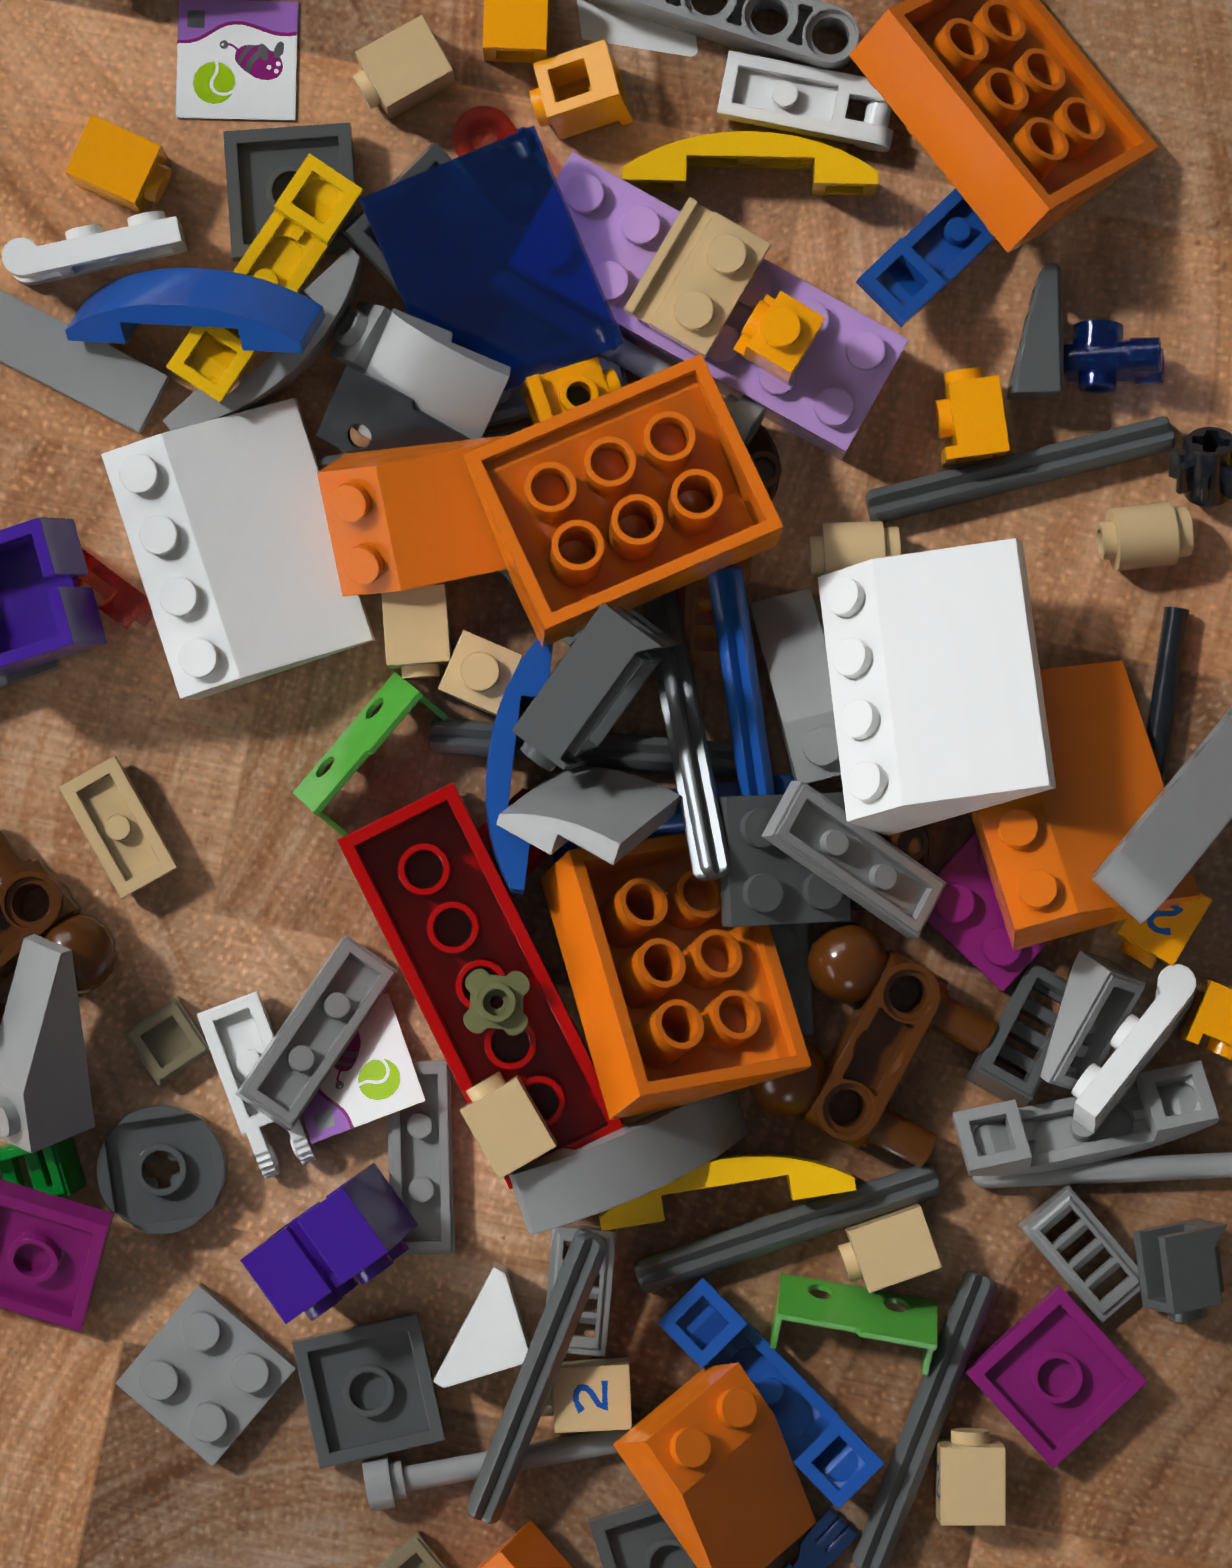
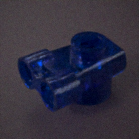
M1086 320L1073 325L1072 344H1064V374L1067 381H1078V389L1087 393L1112 392L1117 389V381H1134V384L1164 383V349L1161 348L1160 337L1130 338V341H1124V326L1119 322L1111 320Z

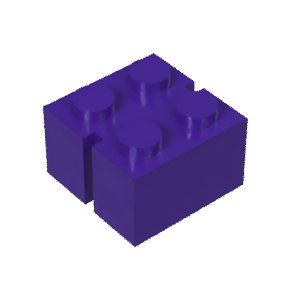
M38 517L0 530V677L107 644L93 588L80 587L78 578L87 576L89 573L74 519Z
M372 1163L327 1195L326 1199L321 1203L317 1202L279 1229L240 1261L285 1324L303 1312L313 1321L341 1301L345 1294L359 1284L354 1276L364 1285L391 1266L395 1259L405 1253L409 1247L403 1238L415 1229L418 1223L376 1164Z

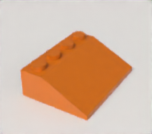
M905 0L889 8L849 54L866 76L868 82L880 93L904 123L908 132L916 138L945 174L949 183L957 189L985 224L990 234L998 240L1007 253L1046 232L1147 159L1159 148L1040 0Z
M702 354L464 454V460L514 588L542 647L583 630L602 603H606L615 611L619 606L628 611L709 576L717 570L732 566L776 547L784 527Z
M1123 660L1041 669V681L1056 788L970 812L1013 951L1132 918L1125 909L1091 880L1097 869L1165 788ZM1192 868L1157 910L1200 898V892Z
M686 833L645 839L614 865L583 848L568 850L540 877L609 1120L668 1110L800 1072L812 1066L770 926H722L720 879L700 881L694 876Z

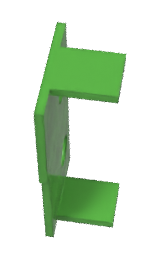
M394 672L292 793L315 815L319 816L344 837L349 833L323 810L368 756L378 750L418 701H421L443 721L449 716L419 690ZM383 703V705H382V707L380 708V710H379L373 717H371V715H372V713L374 712V710H375L380 704ZM333 762L331 768L322 775L324 769Z
M780 1273L779 1291L771 1325L770 1348L776 1349L782 1320L857 1333L859 1337L923 1348L921 1375L928 1376L933 1350L937 1349V1300L882 1290L869 1293L865 1287ZM821 1290L830 1294L831 1298H817L812 1296L809 1291ZM896 1303L904 1306L907 1311L895 1312L888 1309L885 1304Z

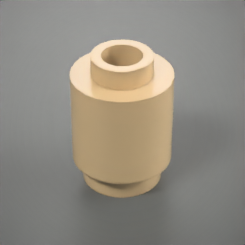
M1170 501L1108 508L1105 521L1097 522L1096 545L1101 560L1109 559L1114 571L1176 565L1179 558L1192 556L1194 549L1193 524L1188 508L1186 506L1173 507Z
M882 521L821 523L820 536H809L810 574H821L822 576L870 559L901 555L899 527H884Z

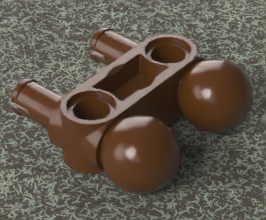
M0 831V983L15 971L23 939L36 934L72 949L78 994L88 993L101 986L112 973L116 960L115 940L108 927L96 917L80 913L81 908L73 900L67 886L55 878L41 860L33 861L28 859L25 861ZM36 888H43L49 896L50 905L48 912L43 918L30 922L23 913L24 899L30 891ZM0 1003V1025H1V1021H2L3 1014H4V1010H5V1006H4L3 1004H1V1003Z
M854 922L837 923L823 930L812 943L808 955L809 976L816 989L828 999L843 1004L857 1002L826 1062L820 1050L804 1039L811 1067L800 1072L748 1086L756 1103L769 1113L782 1117L800 1115L801 1120L855 1149H859L862 1145L868 1146L870 1143H873L918 1167H922L935 1146L937 1134L889 1109V1100L922 1037L931 1029L981 1054L995 1033L997 1021L949 995L950 988L947 987V979L893 950L887 952L881 938L867 926ZM910 975L918 985L919 994L917 1000L911 1007L905 1010H896L889 999L890 987L896 979L901 976ZM841 1090H854L859 1100L857 1113L846 1122L838 1123L832 1121L828 1108L830 1099Z

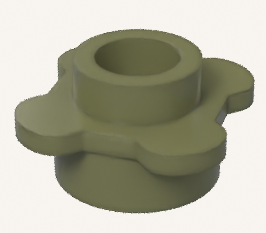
M484 969L472 971L465 981V986L470 992V1009L463 1017L467 1029L477 1034L484 1032L487 1028L504 1029L509 1035H518L523 1032L528 1024V1017L523 1012V999L530 989V982L526 975L520 971H511L507 976L490 975ZM493 996H500L503 999V1005L500 1008L496 1009L491 1006L490 1000Z

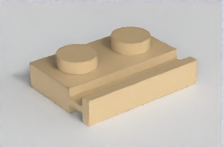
M689 197L624 307V313L643 321L650 328L697 355L702 354L705 359L766 256L771 244L719 213L708 210L698 204V201Z

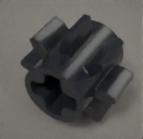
M1217 427L1198 428L1189 435L1183 436L1182 449L1170 450L1168 477L1177 479L1176 492L1178 494L1184 493L1188 501L1204 507L1218 506L1232 499V434Z

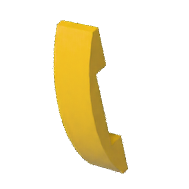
M759 131L721 132L682 139L641 155L622 167V179L644 192L685 193L687 168L812 170L811 195L874 196L879 180V171L840 149L799 136Z
M309 153L275 203L273 213L233 272L263 279L299 293L349 216L363 189ZM193 326L166 365V368L221 404L259 351L243 350L238 329Z
M737 1153L719 1155L692 1172L654 1191L601 1212L599 1214L601 1231L665 1221L661 1195L787 1175L790 1197L792 1200L856 1191L855 1177L851 1173L833 1165L789 1154Z

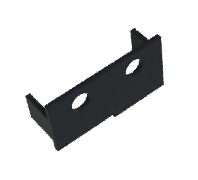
M350 363L344 369L316 434L346 453L470 439L415 408V400ZM362 424L369 429L371 442L367 447H359L351 440L350 430L353 425Z

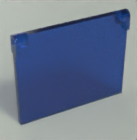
M534 125L528 128L521 127L516 133L359 199L408 314L452 332V343L511 367L510 377L503 391L523 384L526 377L538 373L541 375L563 368L608 350L613 351L625 343Z

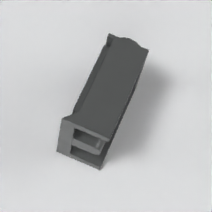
M602 603L511 730L525 741L520 750L532 761L549 771H553L556 765L566 770L589 764L591 758L586 754L596 752L662 660L656 652L683 644L634 608L627 611L619 606L615 611L606 603Z

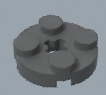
M153 1105L128 1114L111 1130L98 1154L97 1181L105 1203L124 1221L132 1224V1227L151 1234H171L196 1224L216 1206L227 1178L226 1153L218 1134L210 1127L209 1122L203 1116L175 1105ZM155 1151H166L169 1160L178 1161L180 1172L171 1176V1186L160 1187L157 1177L146 1176L145 1165L155 1162Z

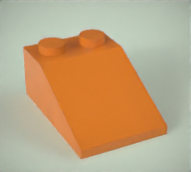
M508 435L346 453L318 471L317 475L342 596L404 591L507 569L464 460V454Z
M739 1362L704 1367L613 1444L697 1568H766L817 1523L776 1417Z

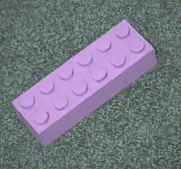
M572 152L510 260V271L607 329L614 330V333L672 366L697 356L692 351L650 328L643 321L624 313V307L680 214V211ZM763 259L704 360L720 393L726 396L731 394L738 399L744 395L766 408L765 418L842 460L909 339ZM780 290L825 317L820 333L788 384L732 351L742 335L741 331L759 301L763 300L766 294L775 299Z

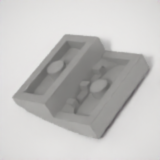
M393 308L365 372L415 400V408L468 438H482L510 377L511 367L451 342L452 332ZM362 424L352 426L356 431L371 440V433L366 426Z
M578 766L566 770L560 768L502 811L498 816L496 825L549 855L553 854L568 841H571L614 865L674 816L681 795L647 779L618 770L591 766Z

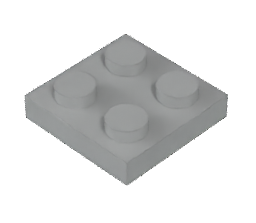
M200 1283L115 1384L213 1467L296 1369L297 1364Z

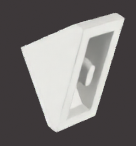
M495 1262L435 1375L433 1382L446 1388L523 1364L530 1347V1342L507 1267Z

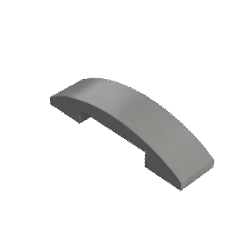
M352 248L348 249L304 290L307 298L323 306L325 318L303 354L274 352L227 395L221 404L199 389H196L162 420L172 431L264 406L292 385L329 345L340 320L349 311L358 290L364 268L360 256Z
M1201 1060L1139 1073L1137 1083L1129 1088L1094 1134L1073 1119L1074 1104L1078 1099L1075 1096L1021 1108L1017 1107L1016 1100L1014 1099L953 1112L952 1115L969 1176L1021 1175L1091 1164L1159 1146L1205 1129L1219 1121V1115Z
M734 1090L668 1110L655 1112L576 1150L563 1147L516 1169L509 1174L528 1233L538 1234L599 1214L654 1191L713 1160L739 1142L749 1132Z

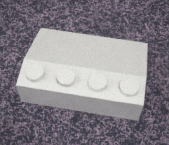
M296 398L164 432L101 454L180 699L199 700L375 640L361 595L342 596L317 472L320 470Z
M1013 538L870 559L818 577L847 822L889 836L1056 788L1025 556L1021 540Z

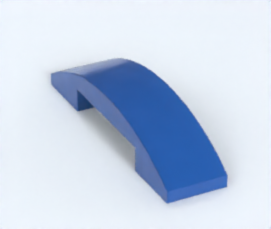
M955 188L903 239L900 238L865 271L856 283L900 327H903L967 268L996 238L990 234L982 220Z
M166 268L128 275L98 288L89 294L65 329L68 341L126 344L139 324L238 329L243 350L303 354L325 318L323 306L286 287L263 279L216 269Z
M538 639L528 649L506 687L494 722L486 764L485 815L489 842L500 877L510 897L522 898L524 894L530 843L496 825L499 814L508 808L516 743V734L511 730L518 722L520 707H529L550 676L553 643L542 647Z
M704 1277L657 1322L702 1369L708 1366L740 1363L774 1413L793 1463L838 1509L885 1464L815 1388L776 1349L770 1348L768 1340Z

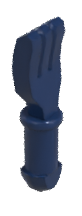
M830 1507L816 1521L817 1523L807 1531L799 1542L798 1558L794 1564L791 1565L787 1562L783 1568H828L855 1540L859 1532L853 1526H848V1522L843 1517H839V1514Z

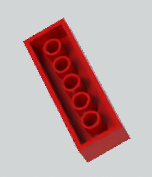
M451 783L338 839L337 842L467 1104L472 1101L466 1090L500 1071L505 1082L519 1075L557 1141L555 1148L530 1162L563 1147L576 1150L625 1127L622 1118L609 1120L592 1058L512 897H510L500 877L496 864L457 786ZM484 969L490 975L507 976L511 971H520L526 975L530 982V989L523 999V1012L528 1017V1024L523 1032L518 1035H509L504 1029L487 1028L484 1032L477 1034L467 1029L463 1017L470 1009V992L465 986V981L472 971ZM493 996L490 1004L493 1008H500L503 1005V999L500 996ZM508 1174L504 1176V1179L509 1189H512L513 1186Z

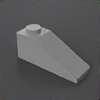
M811 588L749 603L783 744L794 781L802 780L809 785L841 777L825 636Z
M36 934L23 939L0 1025V1138L29 1153H34L95 1127L72 949Z

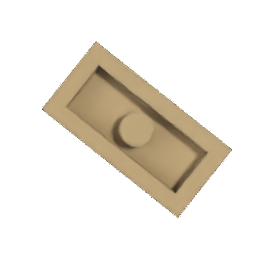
M111 757L59 787L121 899L127 898L180 868L118 757Z

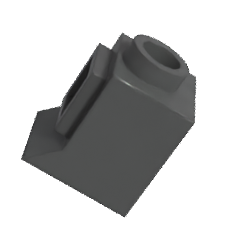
M1195 1218L1133 1231L1143 1307L1168 1313L1170 1321L1185 1322L1207 1317V1307L1221 1305V1292H1224L1219 1247L1215 1246L1226 1229L1227 1224Z

